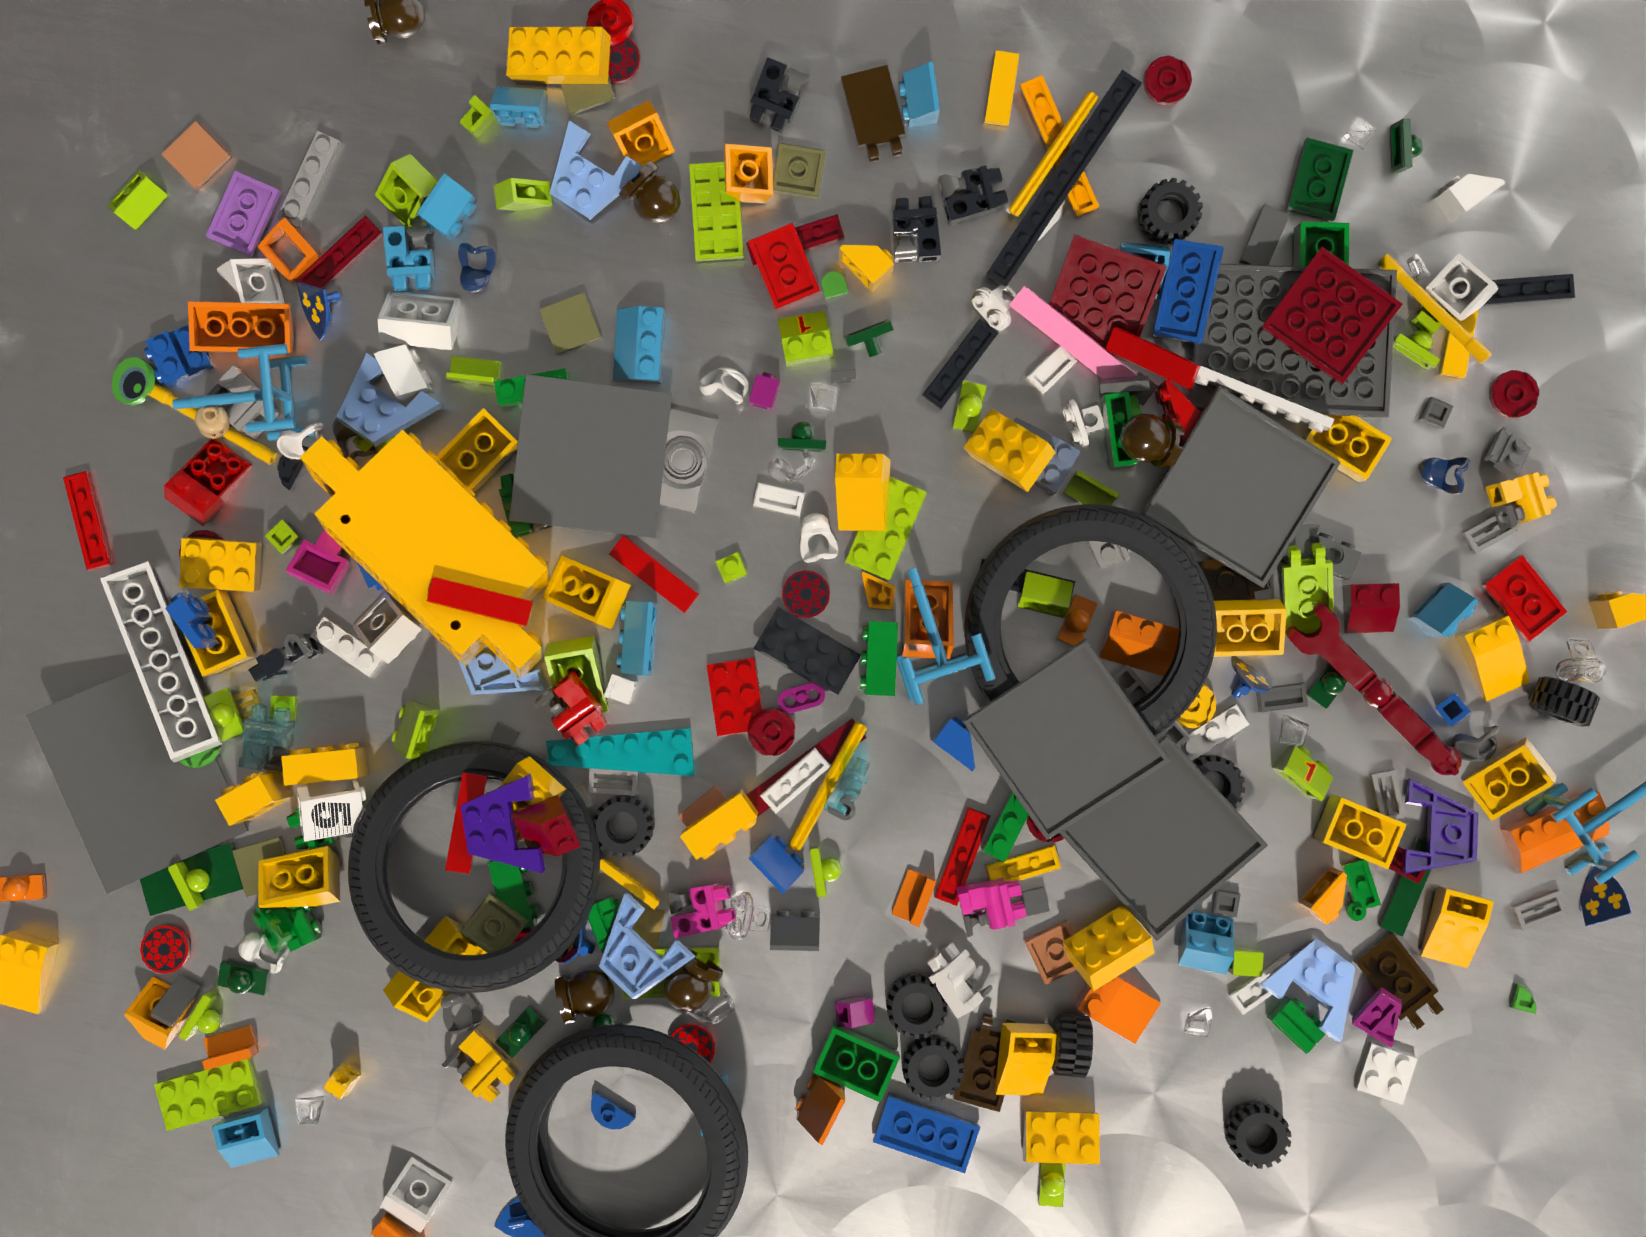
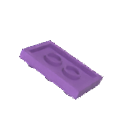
M234 171L206 237L253 257L281 191Z

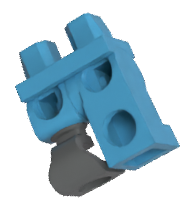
M430 225L409 226L407 228L405 226L383 227L387 276L391 278L395 291L408 290L407 278L416 279V289L418 290L431 289V277H435L434 254L432 249H428V242L425 240L426 235L433 233V228ZM410 236L415 245V249L411 251L409 250Z

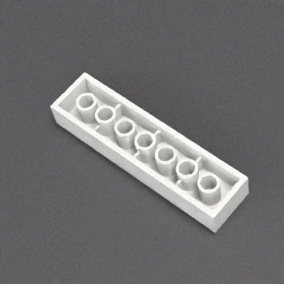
M147 561L100 578L170 759L173 762H177L221 745L218 732L210 718V712L173 618L165 609L167 603L151 564Z

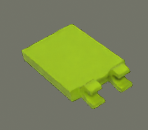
M1322 543L1311 544L1313 558L1301 559V550L1298 549L1297 545L1289 546L1287 549L1289 564L1282 565L1283 605L1287 609L1285 630L1290 626H1296L1304 633L1315 632L1320 626V619L1313 610V605L1317 601L1323 602L1334 612L1333 562L1325 560L1326 551L1325 547H1322Z

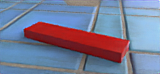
M1119 327L1113 328L1105 349L1188 389L1192 388L1201 367L1197 363Z
M84 471L63 477L86 570L112 565L113 562L90 473Z
M625 536L621 537L609 553L612 558L683 613H686L700 595Z
M437 577L432 578L426 600L428 603L527 627L533 601Z
M462 773L445 871L471 874L474 855L468 854L461 805L485 794L487 776Z
M967 807L934 898L955 906L958 905L959 899L956 887L966 884L991 815Z

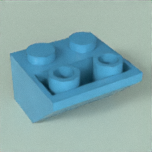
M496 87L490 103V109L497 121L501 122L504 126H515V123H522L527 127L537 128L539 125H546L548 96L545 90Z
M1450 582L1441 583L1409 618L1429 637H1450L1459 628L1457 624L1463 618L1467 619L1474 613V606L1479 601Z
M1197 911L1190 912L1183 919L1178 944V965L1226 975L1234 959L1233 919Z
M268 1107L221 1119L212 1126L217 1149L231 1168L280 1154Z

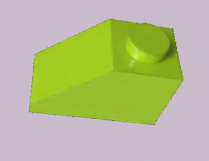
M509 178L494 185L496 207L499 210L520 211L553 205L549 181Z

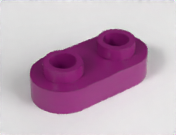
M813 683L786 689L779 695L778 705L786 713H794L816 707L824 701L825 691ZM816 690L818 693L817 698H809V691ZM788 696H792L795 700L791 706L785 702Z

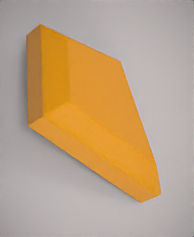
M862 572L868 607L893 610L895 586Z

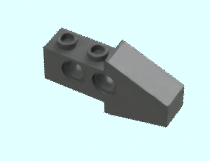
M1318 524L1302 525L1290 546L1297 545L1298 549L1301 550V559L1313 558L1312 552L1309 553L1304 548L1306 540H1310L1312 543H1322V547H1325L1326 551L1325 560H1328L1327 551L1329 549L1334 550L1336 558L1333 561V576L1342 580H1350L1361 555V552L1354 550L1356 546L1343 541L1341 544L1332 541L1333 537L1325 533L1319 532V535H1317L1320 527ZM1287 551L1280 560L1284 565L1289 564Z

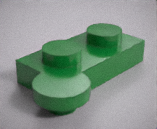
M1362 858L1341 865L1342 871L1347 875L1346 883L1353 901L1347 906L1346 913L1354 921L1364 919L1367 908L1381 905L1367 860Z

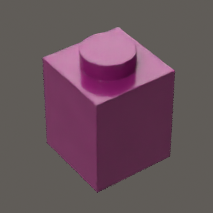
M763 372L762 375L756 374L749 398V405L773 411L780 386V381L776 380L777 376Z
M857 996L835 1002L837 1026L856 1028L875 1023L872 998Z

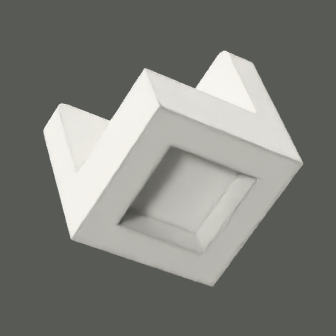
M612 674L604 697L629 705L637 681L618 674Z

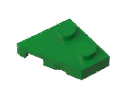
M257 905L253 910V921L258 928L261 927L265 935L263 939L268 949L272 948L274 954L285 949L292 936L289 932L282 933L279 927L281 921L274 914L271 907L260 908Z

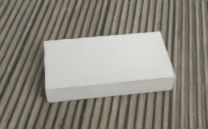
M1059 345L1026 379L1043 395L1077 360Z
M758 482L753 506L800 517L805 493Z

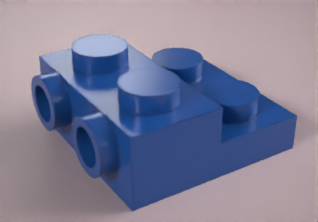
M189 324L172 332L165 331L145 340L147 347L144 348V352L150 361L154 360L157 369L154 370V374L160 383L164 382L169 387H173L215 368L208 351H190Z
M179 593L170 599L171 604L165 609L194 648H211L218 643L214 638L216 636L215 631L210 625L204 624L211 616L207 612L209 610L208 605L201 598L193 597L191 593L187 595Z

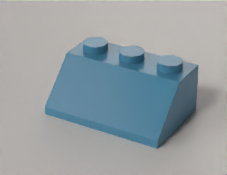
M636 306L617 309L613 381L661 384L665 311L662 307Z
M626 601V606L622 605L621 620H625L624 630L620 629L619 644H623L622 654L618 653L617 668H621L620 673L652 675L657 603Z

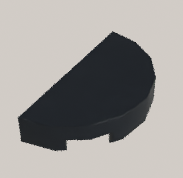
M302 446L305 451L309 449V447ZM284 455L279 459L277 466L279 478L282 485L289 491L293 490L305 468L301 459H291Z

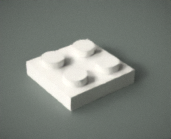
M1369 1042L1354 1088L1403 1105L1418 1059L1414 1056Z

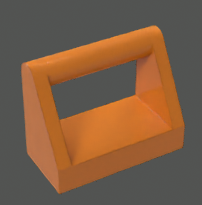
M285 217L273 227L258 245L259 250L289 283L294 282L319 259L313 248ZM283 235L304 256L303 260L293 271L287 267L270 247Z

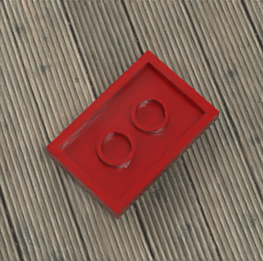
M793 222L748 241L775 309L820 291Z
M1523 555L1516 557L1482 584L1483 588L1502 612L1510 617L1512 624L1526 642L1533 640L1567 613V610Z
M748 658L706 665L717 736L747 732L752 718L755 714L762 711L755 659Z

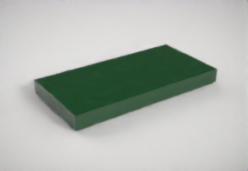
M233 842L207 849L182 860L189 872L193 869H202L209 875L208 887L203 892H199L203 901L243 890L233 855V850H235ZM168 867L140 879L150 916L186 906Z

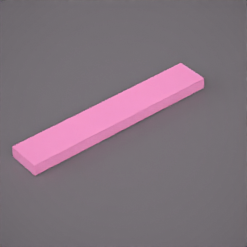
M1024 285L1009 303V306L1100 378L1137 376L1133 370L1109 351L1105 350L1104 347Z

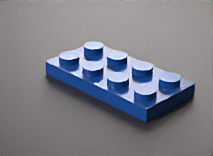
M1174 240L1154 327V336L1202 344L1224 251L1223 246Z
M888 1094L873 1142L965 1174L980 1125Z

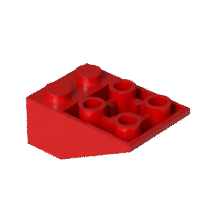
M1168 379L1157 387L1158 391H1155L1158 405H1162L1164 410L1162 420L1171 419L1178 421L1183 426L1184 436L1180 435L1179 442L1181 447L1201 412Z
M210 439L164 485V498L201 526H204L222 508L252 465L217 439Z

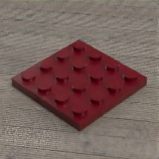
M1074 234L1049 305L1106 349L1114 327H1119L1138 337L1141 336L1167 265Z
M1321 247L1261 328L1342 385L1403 303Z

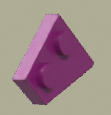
M1381 987L1352 1017V1024L1392 1047L1395 1031L1398 1026V1017L1402 1008V1000Z

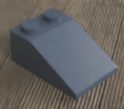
M1016 417L1014 419L1015 423L1047 441L1056 452L1034 483V485L1049 494H1056L1081 451Z

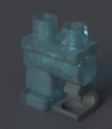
M255 704L251 708L250 717L244 720L242 756L239 758L238 767L261 770L264 767L265 770L283 772L281 756L289 755V748L292 747L294 742L293 729L295 728V721L290 720V709L276 708L274 710V717H268V706ZM270 746L274 747L272 751L274 756L269 761Z
M856 756L851 768L846 766L843 772L845 776L840 781L841 789L834 803L828 800L824 810L842 820H850L855 816L854 802L861 793L862 783L867 784L869 777L865 775L870 766L869 762Z

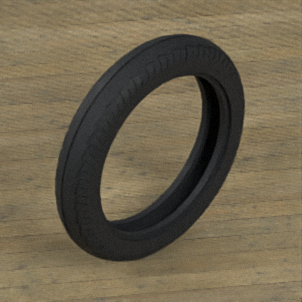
M1101 504L1066 506L1045 512L1021 524L999 542L986 558L973 582L966 606L964 635L967 656L970 657L977 654L971 636L981 633L995 675V679L986 681L980 664L971 667L974 678L987 701L990 702L1020 682L1006 659L1001 638V617L1004 602L1010 588L1020 573L1039 556L1059 546L1081 541L1107 542L1127 548L1152 564L1167 582L1177 606L1179 636L1172 663L1158 685L1149 694L1133 704L1154 736L1168 728L1189 708L1199 694L1209 674L1216 648L1217 618L1215 604L1208 581L1194 556L1176 536L1162 525L1144 515L1116 506Z
M487 741L460 742L435 748L410 760L391 774L375 791L361 813L353 833L348 858V883L353 908L364 933L375 949L393 967L408 977L427 986L461 993H479L507 988L533 977L551 965L572 944L584 926L596 897L600 874V851L595 826L583 799L574 786L556 768L540 757L518 747ZM531 757L566 788L560 796V800L572 822L581 846L562 854L560 884L551 907L538 925L526 936L498 951L479 955H458L444 952L431 946L407 926L400 916L391 895L388 880V861L390 849L399 826L413 807L423 798L443 786L461 781L462 773L487 776L490 780L503 782L518 762Z
M615 1024L586 1029L564 1038L545 1051L526 1072L512 1099L507 1117L505 1148L510 1177L523 1208L546 1237H718L732 1219L740 1203L748 1170V1142L745 1125L736 1100L725 1081L705 1058L685 1043L663 1032L641 1026ZM626 1067L656 1077L681 1096L700 1125L707 1150L705 1185L697 1204L688 1213L664 1226L650 1229H628L597 1219L582 1209L569 1196L554 1172L547 1145L549 1114L557 1094L568 1080L595 1068Z

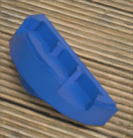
M595 1090L591 1100V1111L595 1120L601 1126L608 1129H622L629 1126L636 1118V1116Z

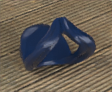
M461 243L458 250V257L462 267L460 284L467 292H480L489 283L492 271L496 265V252L494 248L489 246L474 248L468 243ZM467 252L472 254L486 252V267L481 270L472 268L467 262Z
M1438 457L1425 459L1420 466L1421 478L1428 485L1442 489L1449 494H1461L1465 485L1462 473L1469 468L1470 459L1466 457H1457L1450 460ZM1455 465H1460L1454 472L1458 485L1447 484L1446 475L1448 470Z

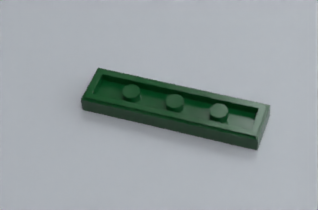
M1415 838L1411 850L1426 852L1427 842ZM1431 869L1426 870L1420 884L1402 875L1399 876L1378 925L1379 927L1403 937Z

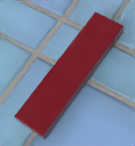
M838 214L795 227L804 251L845 239ZM747 242L746 245L753 267H756L757 263Z
M365 215L295 281L325 289L371 247L383 233Z

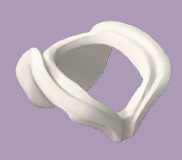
M719 368L711 371L702 377L699 382V389L702 394L709 396L720 388L725 394L735 400L736 404L743 403V398L749 387L747 378L731 368ZM725 376L736 379L744 386L740 394L730 390L723 382Z
M320 422L315 423L299 433L291 430L281 432L277 440L279 451L287 458L300 459V456L306 452L302 448L303 439L314 432L318 439L321 436L324 438L321 434L324 425Z
M819 513L809 514L801 523L800 553L806 563L816 562L820 558L832 559L838 555V543L830 530L829 521L826 516ZM817 534L825 536L829 542V554L823 553L812 557L808 548V539Z
M251 932L241 940L238 947L240 956L246 961L254 962L260 968L271 970L270 973L280 972L283 966V959L287 957L290 951L288 946L285 947L277 964L268 963L259 956L260 948L265 943L263 939L264 933Z

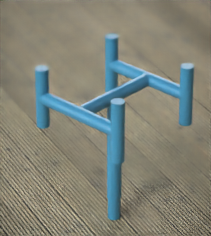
M287 344L238 349L240 359L259 358L261 390L175 399L172 401L173 408H198L263 400L265 421L246 423L247 433L268 431L267 438L269 441L278 440L279 434L286 430L299 433L306 427L296 428L289 367L307 365V356L269 359L270 355L287 354ZM279 368L281 389L272 385L270 369ZM277 398L283 401L285 419L275 420L273 399ZM315 432L307 435L306 437L315 436Z
M917 567L907 570L937 663L914 670L910 657L897 656V664L909 700H914L915 705L924 703L919 684L978 664L981 665L986 681L995 679L981 633L971 636L977 652L976 655L968 657L967 653L947 659Z
M1646 781L1583 825H1581L1573 812L1597 796V793L1592 788L1571 800L1559 797L1568 791L1567 786L1561 783L1524 808L1529 816H1532L1546 805L1556 806L1559 810L1552 814L1553 819L1559 823L1565 818L1588 851L1587 854L1566 867L1565 870L1570 876H1573L1587 865L1603 868L1605 870L1594 876L1597 883L1601 885L1638 860L1640 856L1635 850H1632L1616 862L1607 860L1603 857V854L1609 851L1608 846L1604 842L1596 846L1588 834L1646 795Z

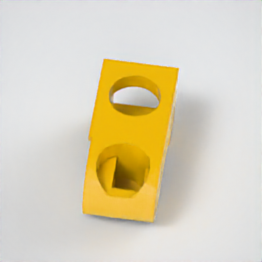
M342 1063L336 1068L323 1089L341 1100L343 1096L346 1097L350 1093L361 1074Z

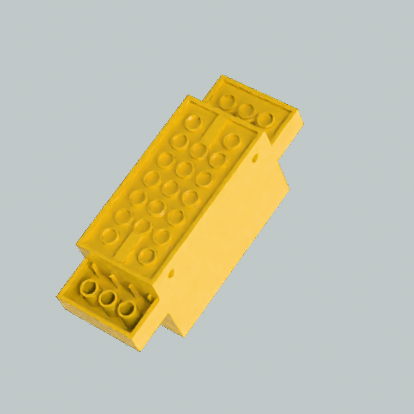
M401 430L361 469H359V465L351 457L345 459L344 454L341 452L342 449L332 439L327 442L321 436L300 456V459L312 479L331 496L314 513L325 532L465 666L487 646L522 679L542 659L541 640L533 632L530 631L527 634L523 630V626L428 603L426 600L432 578L437 577L532 601L548 585L547 562L538 554L533 556L528 549L529 545L521 537L516 539L510 532L512 529L502 519L497 521L492 514V509L486 503L482 502L479 504L474 497L475 493L467 485L461 486L456 480L457 476L448 467L443 469L438 462V457L432 451L428 450L425 452L420 445L421 441L412 432L407 434Z

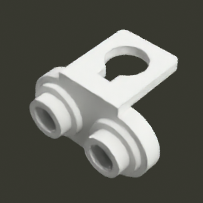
M1001 285L993 291L985 287L979 288L972 294L974 308L993 329L1004 330L1011 323V315L1008 310L1012 307L1009 306L1011 301L1004 300L1001 297L1003 295L1002 291L1010 295L1011 301L1016 296V293L1009 285L1006 288Z
M1072 399L1067 401L1066 407L1062 408L1066 422L1071 421L1073 424L1070 436L1074 444L1078 443L1082 447L1089 445L1087 433L1104 428L1103 417L1098 405L1079 411L1076 401ZM1087 413L1095 414L1097 417L1096 425L1089 427L1084 424V416Z

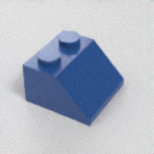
M947 717L930 740L973 771L975 769L971 735L966 730L967 727L962 720L957 717L953 719Z
M771 834L750 854L749 860L783 895L804 872L802 867L804 862L796 853L791 855L785 849L788 845L779 835L774 837Z

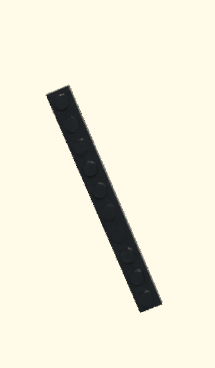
M1123 69L1121 70L987 271L986 276L1005 288L1008 286L1142 85L1141 81Z

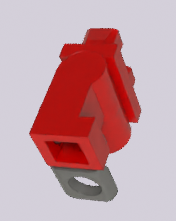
M574 670L540 695L535 701L537 707H541L545 703L550 705L549 710L553 713L551 717L553 725L562 733L565 740L571 738L579 746L590 736L584 729L586 725L590 724L596 732H599L607 724L604 715L601 713L603 707L597 702ZM560 697H562L568 705L563 706Z

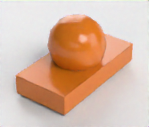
M1074 594L1056 639L1073 646L1082 641L1090 626V621L1098 603Z
M45 874L0 877V902L47 898Z

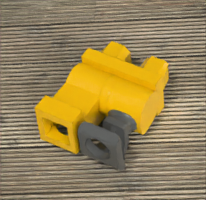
M1535 472L1515 478L1513 481L1507 480L1485 487L1491 507L1515 501L1513 509L1511 506L1494 509L1500 530L1515 527L1517 525L1516 520H1519V523H1524L1551 514V510L1557 504L1552 495H1545L1543 487L1549 486L1547 474ZM1497 487H1499L1502 500H1498L1495 496Z
M477 1028L442 1064L444 1068H457V1072L462 1075L460 1082L476 1098L480 1095L489 1103L501 1093L491 1084L496 1077L505 1086L516 1077V1074L508 1066L511 1062ZM465 1053H467L476 1062L474 1065L471 1066L469 1064V1061L466 1059Z

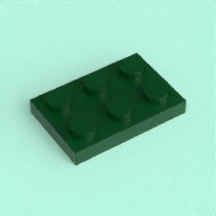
M1307 137L1304 141L1287 209L1334 221L1354 150Z

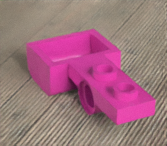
M323 530L315 544L303 540L286 568V572L332 595L346 575L349 563L347 559L339 556L343 548Z

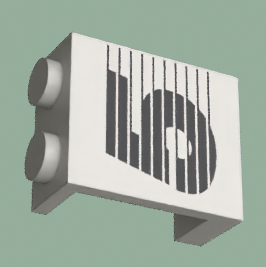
M357 778L352 779V790L315 797L309 796L307 786L297 788L300 828L304 842L354 833L357 822L365 806H362V801H366L364 787H359Z

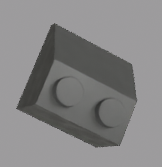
M777 910L776 914L771 915L770 950L819 951L820 915H815V911L803 910L801 914H791L790 910Z

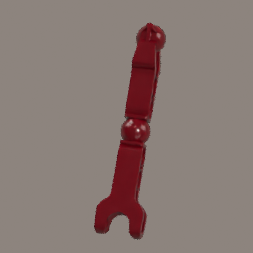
M1317 601L1313 605V610L1320 619V626L1315 632L1304 633L1296 626H1290L1285 630L1289 640L1302 653L1323 656L1362 694V698L1368 705L1376 707L1378 712L1415 750L1430 761V765L1435 772L1440 775L1454 776L1459 773L1462 763L1459 751L1452 746L1444 745L1433 728L1393 691L1390 682L1380 678L1340 637L1339 620L1335 613L1323 602Z

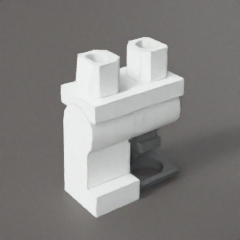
M953 942L944 946L939 951L940 953L932 957L927 963L934 972L929 977L930 981L933 984L936 982L938 991L956 1018H959L974 1010L993 987L988 985L981 991L972 990L973 986L978 982L972 977L976 970L975 963L968 957L970 954L966 949L959 952Z

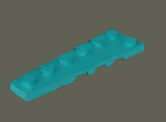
M691 728L589 737L580 746L572 739L546 741L548 763L553 766L695 776Z

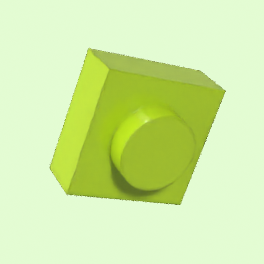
M283 519L265 535L281 554H284L301 538Z
M738 552L715 561L725 584L747 575Z
M271 695L270 720L295 721L298 696Z

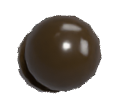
M364 0L365 7L370 6L372 17L367 19L374 41L376 40L377 45L387 43L388 35L396 39H408L416 35L423 26L425 10L420 0Z
M650 161L638 171L641 176L634 183L629 180L619 192V195L624 202L633 200L634 209L640 218L649 223L662 224L675 217L681 200L674 182L666 177L657 176L656 172L659 167Z
M1139 414L1130 418L1122 427L1120 434L1121 447L1135 461L1151 462L1153 466L1159 468L1171 467L1178 460L1183 447L1179 446L1180 435L1184 436V429L1178 421L1171 419L1162 421L1153 414Z
M687 948V949L690 950L695 956L698 955V952ZM694 957L666 977L664 983L666 999L671 1006L680 1011H693L701 1008L711 995V982L720 981L723 969L710 959L704 962Z
M597 969L582 970L576 973L571 980L565 974L556 977L554 980L556 998H562L564 1009L560 1010V1014L565 1024L576 1022L578 1014L583 1017H597L605 1013L613 1003L615 992L612 980L605 973Z

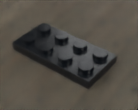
M780 607L776 609L753 648L835 697L839 695L861 657V654Z

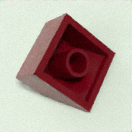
M1399 583L1343 585L1344 632H1394L1400 610Z
M558 794L511 814L527 848L542 847V853L558 857L581 847L572 822Z

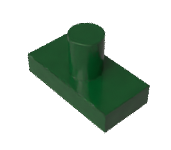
M887 319L847 334L843 338L848 347L864 342L869 357H873L883 353L877 336L894 329L891 321Z

